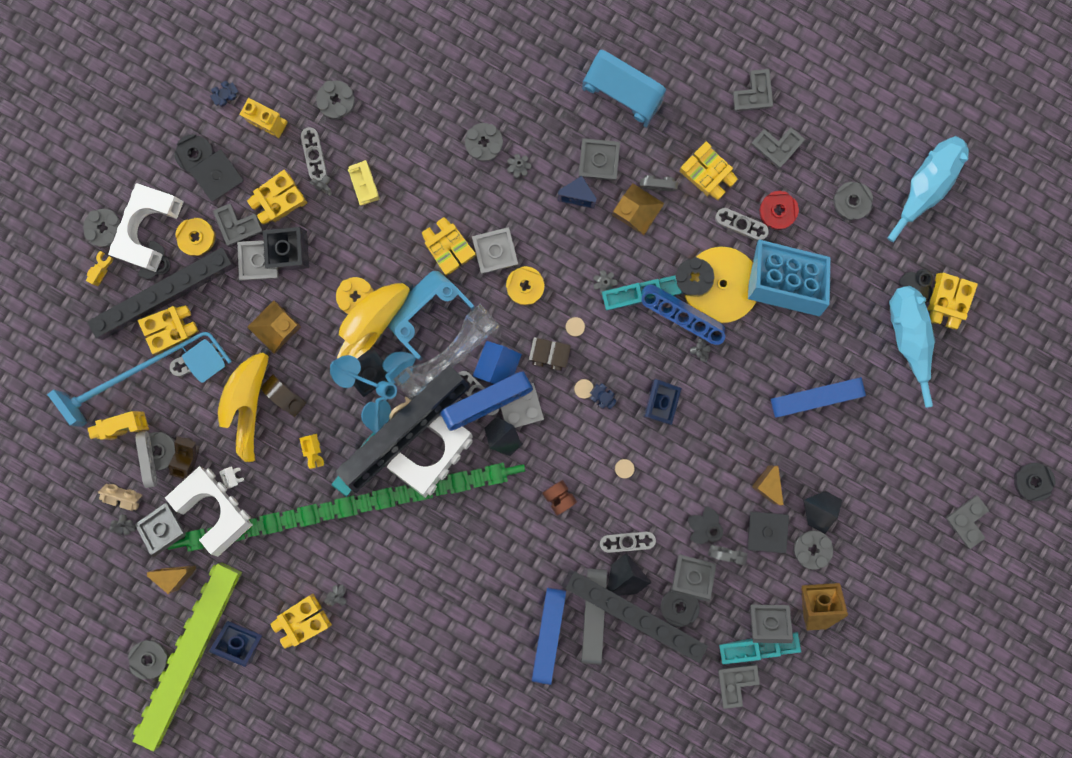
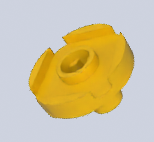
M201 218L187 219L176 230L178 247L190 256H203L214 245L215 231H213L212 226ZM198 232L200 239L192 242V233L197 234Z
M524 266L510 273L507 278L506 288L508 295L515 303L529 305L534 304L541 298L544 292V281L536 269ZM528 281V285L531 288L523 291L520 284Z
M352 277L341 282L336 292V301L340 309L349 314L361 300L374 292V290L364 279ZM357 291V294L361 295V297L356 302H353V298H350V296Z

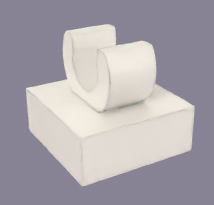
M229 467L219 472L223 485L227 489L237 486L238 483L244 480V478L238 479L235 477V473L240 471V468L233 469Z

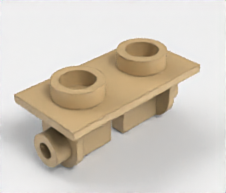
M105 484L98 491L100 494L99 499L103 503L116 506L119 500L120 508L130 511L138 509L139 503L136 502L142 497V494L136 493L134 490L122 489L114 484Z

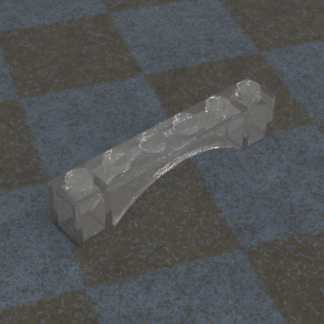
M479 304L466 315L459 334L442 353L425 363L407 367L393 380L412 400L413 397L417 396L430 382L439 376L449 365L453 368L500 326L489 312Z

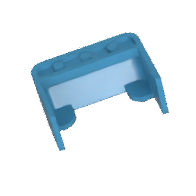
M599 50L582 84V90H587L591 93L602 91L632 109L634 118L641 123L644 122L643 126L646 128L660 107L666 93V88L604 50Z
M439 271L430 272L409 292L401 309L387 326L420 361L423 358L408 343L415 335V329L409 320L429 300L437 295L443 301H451L458 295L472 311L476 309L463 293Z

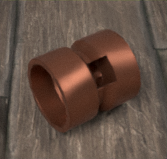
M563 480L542 493L547 502L552 503L551 508L556 516L577 503L573 494L567 492L569 488Z

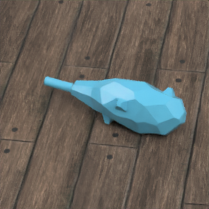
M954 136L939 143L933 151L929 152V156L911 179L910 193L903 208L901 219L887 237L888 240L894 242L908 222H913L926 210L935 206L955 184L963 165L969 159V149L963 139Z
M906 286L897 288L889 301L891 322L894 327L898 349L907 359L917 381L921 385L925 408L933 406L928 381L931 379V363L935 337L931 319L925 305L926 298L917 289Z

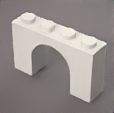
M136 183L108 255L156 272L163 254L143 247L137 237L139 224L146 216L152 213H160L177 219L184 201L173 195Z
M441 415L428 426L445 442V452L439 462L432 466L423 467L416 465L399 453L387 466L389 471L425 498L428 494H433L437 488V482L447 476L449 473L448 468L458 462L462 450L468 449L473 441L471 432L464 427L449 431Z
M199 466L169 493L165 499L176 512L183 515L205 497L212 496L218 500L221 508L220 518L216 525L199 540L211 555L218 557L252 526V523L249 521L250 516L244 510H240L237 507L239 504L233 496L229 497L227 495V488L221 482H217L214 479L216 475L209 468L204 469Z

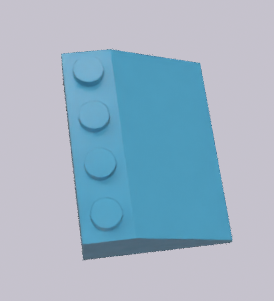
M758 240L749 279L748 299L821 316L829 306L830 257Z

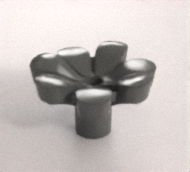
M515 154L514 159L509 158L507 163L511 166L507 168V172L509 174L514 172L513 177L516 179L520 177V174L526 177L528 175L527 170L532 168L531 164L527 163L528 157L523 156L520 158L519 154Z
M324 175L322 180L313 178L309 182L317 190L320 191L322 189L324 193L331 197L332 192L328 187V183L331 180L330 177Z
M602 270L600 271V276L595 275L593 280L597 283L593 285L594 290L600 289L599 293L602 295L603 291L611 290L613 286H617L618 281L613 280L614 273L609 272L607 275L606 271Z
M700 337L698 338L697 346L690 348V353L692 355L696 354L698 358H701L702 362H707L709 359L707 352H710L711 348L710 345L706 346L707 341Z
M122 514L119 516V521H111L109 531L115 532L118 535L122 534V532L124 535H130L136 529L133 521L127 520V515Z
M343 584L339 587L334 585L332 588L333 592L328 593L324 602L329 606H333L335 603L343 606L347 602L343 597L345 586Z

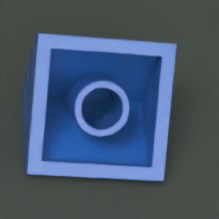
M486 341L473 377L496 384L515 374L522 354L505 346Z

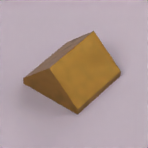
M767 466L752 488L771 503L783 505L779 467Z
M196 566L156 569L147 572V577L167 594H170L182 587L196 570Z

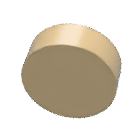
M573 317L567 321L566 331L570 336L577 337L584 332L585 324L582 319Z
M583 379L576 383L574 391L579 398L586 399L591 396L590 392L594 387L589 380Z
M622 459L616 463L615 472L621 478H629L634 473V465L631 461Z

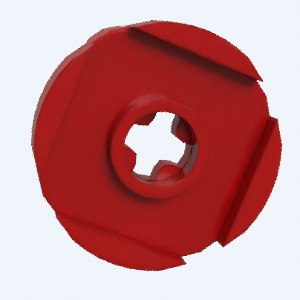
M774 191L763 199L759 213L761 220L767 227L782 230L794 223L799 213L797 201L789 193ZM778 205L781 209H784L781 215H777L774 212Z

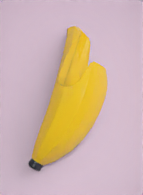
M406 280L404 283L384 286L361 300L340 326L339 336L345 342L340 349L337 359L345 355L358 358L371 349L401 309L409 292L413 289V284Z
M262 348L260 353L249 357L231 374L224 386L218 407L219 427L224 428L230 426L238 409L236 453L248 463L255 462L254 431L257 402L268 358L271 354L266 348Z

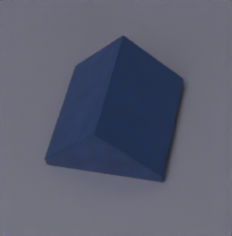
M580 176L558 191L557 201L594 209L597 198L584 178Z
M654 379L643 417L672 425L682 388Z
M226 621L209 652L246 667L252 662L262 635Z

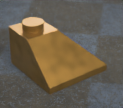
M632 183L614 209L612 216L644 236L665 203Z
M273 300L247 328L275 354L301 326Z
M840 583L801 586L803 617L807 631L828 629L848 616Z

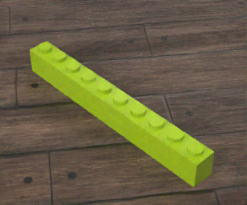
M222 562L213 565L209 573L211 578L201 589L202 597L200 601L197 600L192 608V611H194L192 618L187 619L184 625L186 630L183 636H179L175 644L177 649L168 658L167 664L169 666L159 677L158 681L161 683L158 689L155 688L150 696L152 702L150 706H146L144 709L142 723L136 726L133 732L135 737L132 742L153 752L159 748L242 574L241 571Z

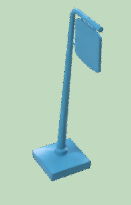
M202 332L78 397L74 396L71 399L66 392L52 390L47 395L70 426L82 427L88 422L79 409L82 406L81 403L202 336H208L213 343L210 344V342L204 339L182 355L185 364L200 382L204 383L225 367L223 358L226 359L228 364L232 361L210 333ZM213 344L217 347V349L220 351L223 357H221L219 353L216 351V349L212 346Z

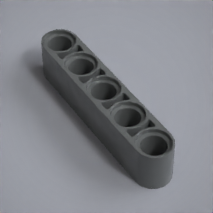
M588 568L587 578L606 588L607 570ZM586 600L582 664L601 665L605 611Z

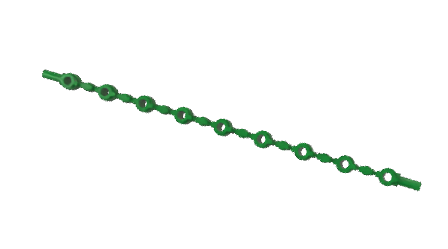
M504 463L486 466V472H482L481 468L470 471L471 475H468L467 471L447 475L448 480L444 478L437 482V488L433 493L436 492V496L448 494L447 490L449 489L451 494L471 490V484H473L474 488L485 486V481H488V485L507 482L508 475L526 472L525 467L522 464L505 468ZM407 485L395 487L396 491L394 492L392 487L372 491V497H370L369 493L358 495V500H355V495L334 500L335 505H332V501L320 504L321 508H318L317 504L297 508L298 513H295L294 510L282 512L283 516L281 517L280 512L259 516L260 521L258 522L257 518L249 519L252 526L236 541L246 539L245 534H248V537L260 535V531H262L263 535L283 531V526L286 529L298 527V522H300V527L321 523V517H323V521L334 519L335 514L338 515V519L357 515V509H360L361 513L373 510L372 506H375L376 510L396 506L395 501H398V504L410 502V498H413V502L433 498V494H428L425 498L412 487L407 488ZM205 529L185 532V539L178 540L167 549L171 550L186 546L189 552L205 548L199 541L206 534Z

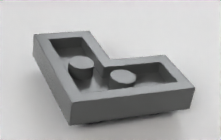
M769 69L750 71L751 89L733 91L732 93L734 112L773 107Z
M792 127L779 141L763 129L750 145L780 169L805 139Z
M227 204L213 210L228 247L263 233L256 214L238 220L232 204Z
M975 495L946 516L945 519L968 549H972L985 539V536L974 522L989 512L979 496Z
M752 664L718 669L723 709L743 707L740 687L760 685L757 665Z

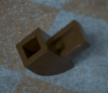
M274 374L260 388L269 399L293 417L307 404L303 398L293 392L287 384Z
M177 436L174 442L175 454L169 463V475L185 480L195 467L199 446L189 438Z

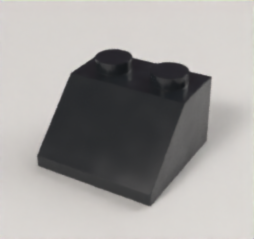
M301 227L263 230L265 269L297 270L309 268L307 230Z

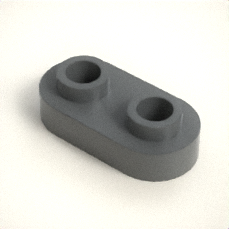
M645 175L644 178L640 179V188L677 191L678 182L672 177L656 179V176Z

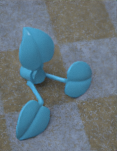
M394 352L388 355L383 362V369L387 372L385 377L388 382L381 381L378 384L358 376L361 365L354 356L345 355L332 361L330 374L337 385L343 388H350L354 385L355 379H358L376 387V392L381 397L377 398L375 403H367L361 413L362 422L374 434L389 421L391 407L386 400L394 398L397 394V387L394 383H403L408 379L416 357L407 352Z

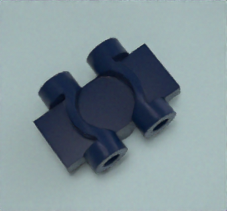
M224 81L221 83L222 89L219 90L218 87L211 89L213 94L210 97L216 106L220 104L223 107L227 104V101H233L237 98L236 94L239 91L233 82L229 84L228 81Z
M596 384L590 392V399L595 403L599 400L600 402L597 405L602 409L605 407L611 409L617 401L613 398L615 394L611 390L606 392L607 387L604 384Z

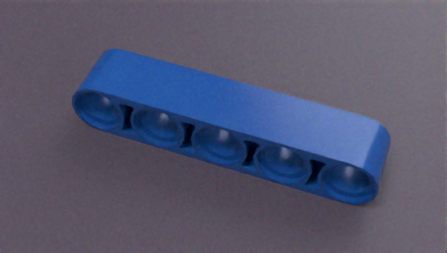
M647 285L643 288L641 299L644 306L711 344L719 345L724 342L725 327L721 322L655 285ZM653 294L655 295V297L649 299L646 297V295ZM665 303H669L672 306L669 308H665L662 305ZM685 312L688 316L681 317L679 314ZM697 322H703L704 325H703V326H697L696 323H697ZM714 331L721 332L720 335H713L712 333Z
M522 371L443 409L440 415L448 430L453 431L529 394L533 387L525 372Z
M862 377L770 400L776 418L864 397L866 393Z
M547 588L532 682L551 685L566 591L552 588Z

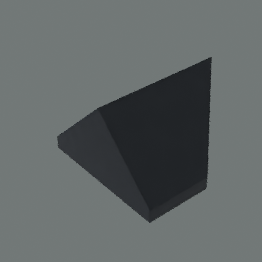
M499 416L495 417L484 428L489 449L511 456L523 445L514 425L502 420Z
M827 491L803 500L807 525L824 534L837 520L842 504V499Z
M625 553L611 566L607 590L618 596L638 594L651 584V581L631 557Z

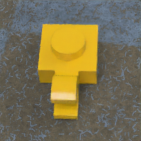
M101 251L96 257L98 264L91 267L87 273L86 281L95 286L100 285L108 271L107 267L113 262V258L110 256L106 261H103L102 258L105 253Z
M317 434L299 438L303 456L308 458L309 469L316 468L315 461L317 467L324 466L323 458L318 455V453H321Z

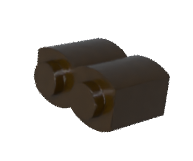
M533 337L529 360L533 361L532 365L543 367L544 364L551 365V369L562 371V368H567L571 345Z

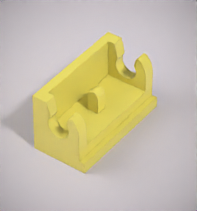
M367 161L349 166L348 172L360 206L380 200Z

